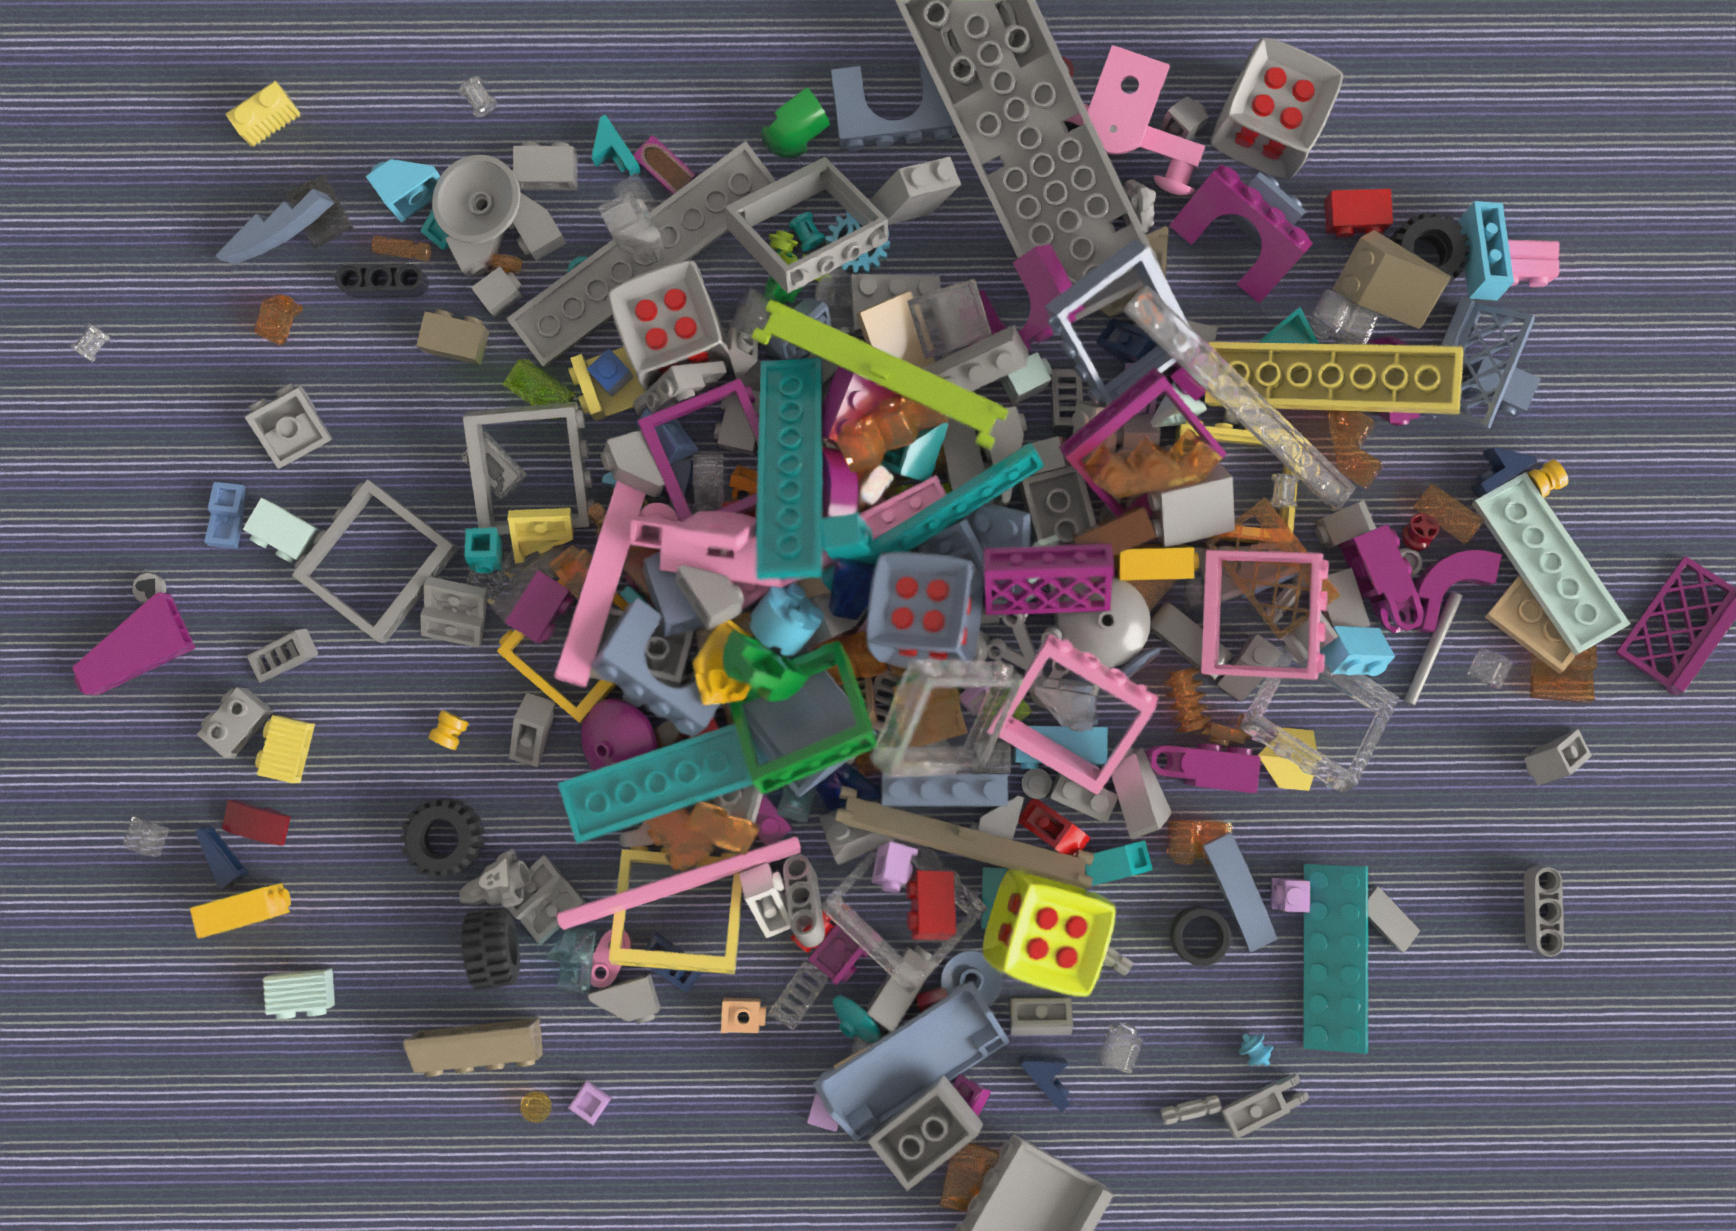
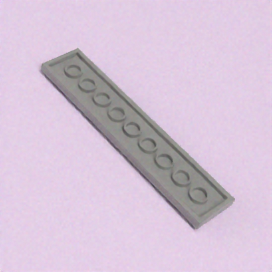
M746 141L506 319L539 363L545 368L613 317L607 296L608 291L629 279L677 262L689 261L729 231L727 229L725 206L776 180Z

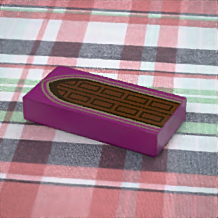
M653 135L633 155L638 164L671 195L696 178V174Z

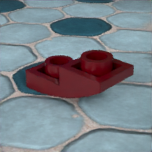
M237 799L228 800L222 830L252 840L284 846L291 816L269 807L258 808Z

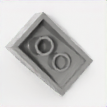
M1016 406L1006 408L1009 410L1005 421L996 419L989 436L995 438L991 449L984 447L983 453L985 461H988L990 467L1021 449L1027 425L1024 414H1018ZM1012 487L997 496L999 506L1006 508L1010 501Z

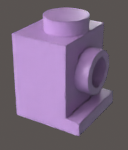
M888 842L879 846L872 883L882 885L881 889L886 892L899 893L901 886L907 884L911 877L912 864H910V860L912 857L917 856L918 849L894 842Z
M1271 878V908L1280 909L1285 912H1310V881L1300 878Z

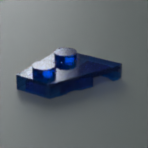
M840 557L836 559L829 601V609L833 616L858 620L870 601L876 565Z
M846 762L815 785L829 811L846 806V799L839 798L842 786L856 789V798L866 801L877 800L882 793L879 787Z

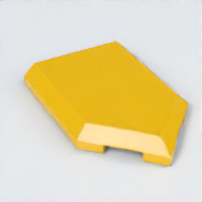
M731 620L714 628L693 661L702 705L743 700L751 688L750 685L728 677L723 667L724 646L732 630L752 637Z

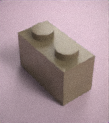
M438 309L435 310V313L425 311L416 346L424 353L481 366L489 330L482 325L481 320L474 317L465 316L464 320L453 318V314Z

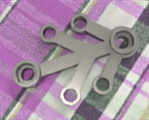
M1010 614L1002 615L1004 623L1012 627L1022 654L1008 647L1003 640L996 638L988 644L987 655L995 660L1004 658L1027 670L1037 654L1024 624L1028 614H1014L1017 619L1010 616ZM1048 627L1041 637L1042 644L1038 651L1049 634L1061 640V631L1056 627ZM992 646L998 647L1001 652L995 651ZM1055 660L1052 662L1053 670L1049 677L1046 679L1041 668L1028 689L1033 702L1042 708H1052L1058 704L1061 698L1058 683L1062 676L1070 670L1067 667L1060 666ZM1003 665L997 673L998 681L1006 686L1012 683L1018 685L1023 677L1011 665ZM1003 672L1010 674L1011 678L1004 676Z

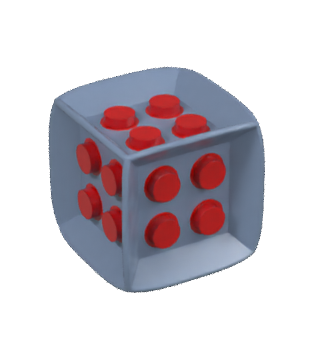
M906 552L881 554L874 571L867 617V646L872 655L880 662L902 668L937 672L970 671L976 654L982 611V578L975 564L959 558Z

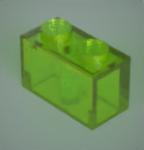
M518 359L502 384L531 406L572 402L577 395L528 359Z

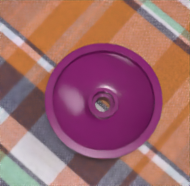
M621 699L603 700L592 707L582 722V750L593 771L658 750L655 733L649 721L637 707Z

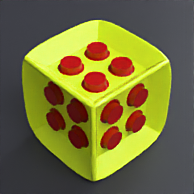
M1008 869L999 886L983 941V957L994 969L1005 972L1021 981L1067 994L1087 996L1093 989L1103 964L1113 930L1115 907L1111 901L1098 893Z

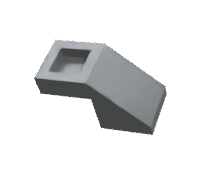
M731 327L729 330L728 353L736 379H741L744 386L749 385L751 389L760 391L761 361L757 360L758 341L752 339L750 334Z

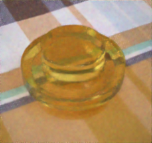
M541 1091L528 1093L522 1099L520 1105L523 1117L533 1123L545 1120L552 1109L550 1098Z

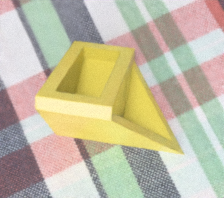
M1282 728L1258 756H1261L1260 760L1278 788L1309 791L1319 762L1314 731Z

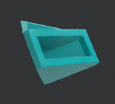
M1301 307L1296 309L1258 342L1319 344Z

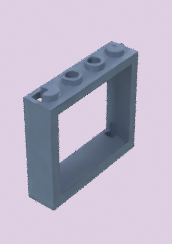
M1132 240L1044 306L1050 316L1047 319L1048 324L1063 339L1061 347L1076 362L1077 365L1074 367V370L1082 381L1087 382L1090 387L1087 393L1096 405L1101 403L1107 407L1153 367H1156L1162 373L1199 345L1150 248L1136 240ZM1134 266L1170 337L1104 386L1066 315Z

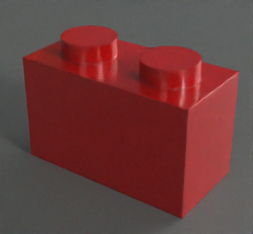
M1391 189L1334 190L1324 199L1326 234H1335L1338 238L1353 236L1354 233H1365L1366 235L1375 230L1383 235L1393 224Z
M917 870L906 884L907 899H911V911H908L907 928L912 930V939L949 940L956 934L954 872Z

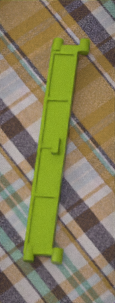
M772 300L768 302L766 311L771 313V316L764 330L755 328L752 339L767 345L771 335L979 431L980 434L977 437L976 443L988 449L992 448L995 438L989 436L996 419L1005 421L1009 413L1008 409Z

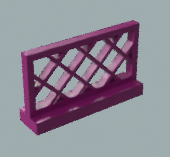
M1111 544L984 548L986 615L1111 611L1112 576L1114 570ZM1089 576H1102L1097 581L1089 578ZM1061 577H1071L1064 583L1057 579ZM1032 578H1040L1033 584L1026 580ZM1008 579L1001 585L994 581ZM1082 582L1088 586L1080 593L1072 589L1074 585ZM1047 583L1056 587L1049 594L1040 589ZM1016 584L1024 588L1018 595L1009 591ZM1097 592L1104 597V600L1091 601L1088 597ZM1063 593L1071 597L1069 601L1059 602L1056 600ZM1032 594L1040 598L1035 603L1025 601ZM1000 595L1009 600L1005 604H992V601Z
M1684 556L1615 654L1666 687L1665 690L1672 695L1677 696L1684 693L1736 619V588L1687 556ZM1685 566L1696 573L1698 584L1682 585L1680 573ZM1675 582L1676 588H1670ZM1717 586L1725 591L1726 595L1721 602L1709 603L1706 587ZM1699 588L1703 605L1687 607L1684 591ZM1678 592L1681 608L1666 610L1663 597L1666 593ZM1658 606L1659 612H1653ZM1712 607H1717V608L1714 610V612L1712 613V612H1711V608H1712ZM1704 609L1707 622L1704 626L1692 628L1689 611ZM1682 612L1686 629L1670 631L1667 615ZM1661 616L1664 632L1648 634L1646 625L1648 618ZM1641 630L1643 636H1637V637H1636V635H1637V634L1639 633V631ZM1695 631H1700V632L1697 634V636L1694 637V633H1693V632H1695ZM1687 633L1690 646L1687 650L1675 652L1671 635ZM1665 636L1669 653L1653 655L1650 639ZM1644 640L1647 656L1636 658L1627 652L1626 649L1632 641ZM1683 655L1681 659L1677 662L1676 656ZM1670 657L1673 670L1668 677L1657 671L1654 659ZM1648 660L1649 666L1642 661Z

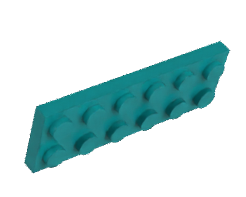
M735 724L558 783L576 843H581L753 785Z
M1306 863L1304 864V880L1310 881V912H1304V1049L1367 1054L1368 866Z

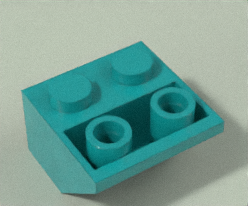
M908 411L893 421L878 461L867 459V461L898 474L926 481L930 479L935 469V463L941 445L945 440V433L949 424Z

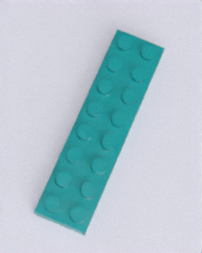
M821 358L761 361L755 572L757 580L822 577L823 364Z

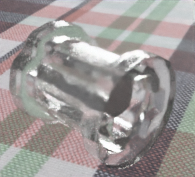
M476 76L463 83L458 92L461 96L466 97L473 107V114L479 118L494 110L497 106V101L494 97L489 96L482 86L483 81Z
M88 322L86 324L87 330L77 343L72 342L70 347L86 359L94 362L96 360V353L105 342H110L112 338Z
M1272 474L1271 480L1274 481L1273 499L1269 500V506L1296 508L1297 502L1294 501L1295 486L1299 482V476Z

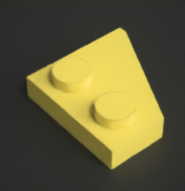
M571 508L508 511V523L515 564L524 562L525 556L538 551L542 554L551 550L555 545H562L573 540L574 530Z

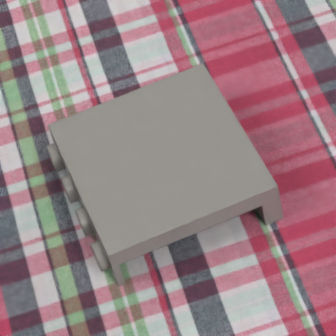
M1013 1134L1010 1141H1006L1003 1144L999 1153V1160L995 1167L986 1173L984 1186L978 1196L976 1195L972 1198L965 1219L955 1227L954 1231H1094L1114 1195L1101 1182Z

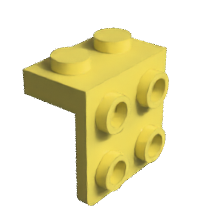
M624 347L612 352L630 370L634 378L613 397L607 393L587 370L600 356L586 360L580 354L570 358L573 365L572 368H569L570 376L575 386L580 384L583 393L582 396H579L581 407L584 413H590L595 421L633 408L635 399L646 392L638 381L637 373Z

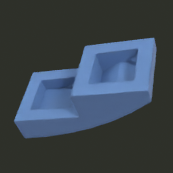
M221 482L213 483L207 508L211 513L204 540L207 546L238 549L245 506L244 485Z

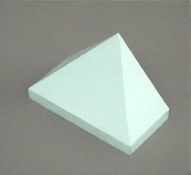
M1173 381L1171 386L1196 416L1207 410L1203 402L1199 399L1195 401L1189 394H1183L1177 388L1176 382ZM1165 395L1150 423L1152 427L1176 426L1185 424L1186 419Z

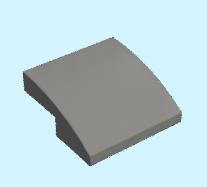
M427 576L424 582V608L420 614L421 636L480 648L485 625L487 589Z
M545 855L529 868L531 882L523 886V901L518 905L508 907V910L515 919L522 922L539 944H543L561 928L556 916L558 913L588 904Z

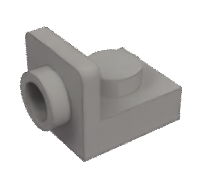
M1322 613L1320 623H1326L1325 642L1319 641V650L1339 637ZM1309 619L1282 637L1288 653L1299 662L1308 658Z

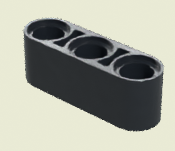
M409 263L347 264L338 268L335 273V283L352 298L419 297L426 293L429 286L426 275L417 266ZM387 275L388 280L386 284L377 287L376 282L378 278ZM418 275L416 284L406 286L408 277ZM352 276H358L357 283L352 287H347L348 279Z

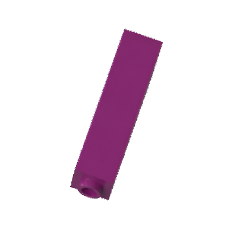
M162 592L154 594L72 667L76 675L74 676L75 685L84 695L98 696L196 649L171 594Z

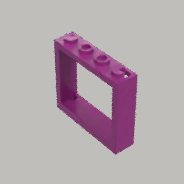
M1153 367L1058 447L1065 458L1115 515L1140 505L1145 508L1150 518L1153 515L1148 502V493H1151V488L1124 510L1081 459L1162 392H1164L1205 443L1165 477L1213 466L1227 455L1156 367Z
M741 379L638 420L640 430H642L680 522L686 521L692 515L655 431V427L736 394L759 446V414L755 413L752 403H755L756 400L750 386L744 387ZM757 494L716 511L743 515L757 509Z

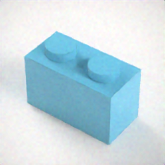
M1333 626L1332 628L1339 637L1320 650L1321 654H1324L1325 662L1332 674L1376 676L1383 673L1387 665L1395 658L1380 628Z

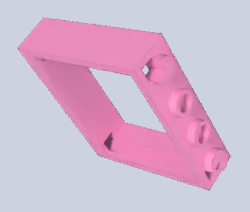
M1206 550L1201 674L1317 679L1318 673L1324 672L1325 662L1324 654H1319V641L1325 642L1326 623H1320L1321 610H1326L1327 592L1322 591V579L1328 578V560H1323V554ZM1222 560L1312 563L1308 668L1218 664Z
M1049 634L996 718L991 733L1098 795L1155 711L1158 697L1147 691V686L1137 685L1128 680L1126 675L1115 668L1109 669L1101 664L1094 655L1088 652L1082 653L1075 649L1067 639L1063 642ZM1048 657L1140 710L1102 769L1012 717V714Z

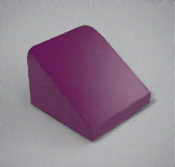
M959 1074L953 1087L974 1113L979 1116L991 1091Z

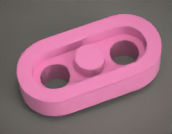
M612 929L602 936L586 968L588 981L598 988H604L612 984L623 966L612 965L609 961ZM623 930L621 949H631V937ZM598 967H603L606 970L605 977L600 978L597 976L596 969Z

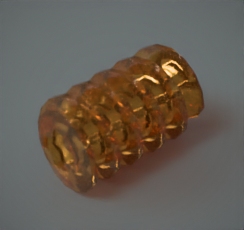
M1189 668L1163 674L1170 675L1171 677L1163 682V685L1173 687V690L1166 694V698L1176 699V702L1169 706V710L1179 711V714L1171 719L1173 722H1180L1182 724L1174 730L1175 733L1205 728L1207 726H1204V724L1211 720L1210 715L1201 714L1202 711L1209 707L1208 704L1198 702V700L1206 696L1205 692L1196 691V688L1202 685L1203 681L1193 679V676L1200 672V668Z

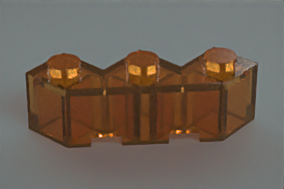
M896 394L882 401L877 407L859 418L846 423L837 442L852 473L880 465L886 451L914 444L921 429L949 422L950 418L900 394Z
M1327 410L1338 472L1368 490L1385 466L1381 461L1360 449L1375 427V421L1360 411Z
M1188 428L1169 452L1146 436L1126 460L1102 444L1083 469L1095 484L1115 498L1203 482L1222 457L1208 442Z

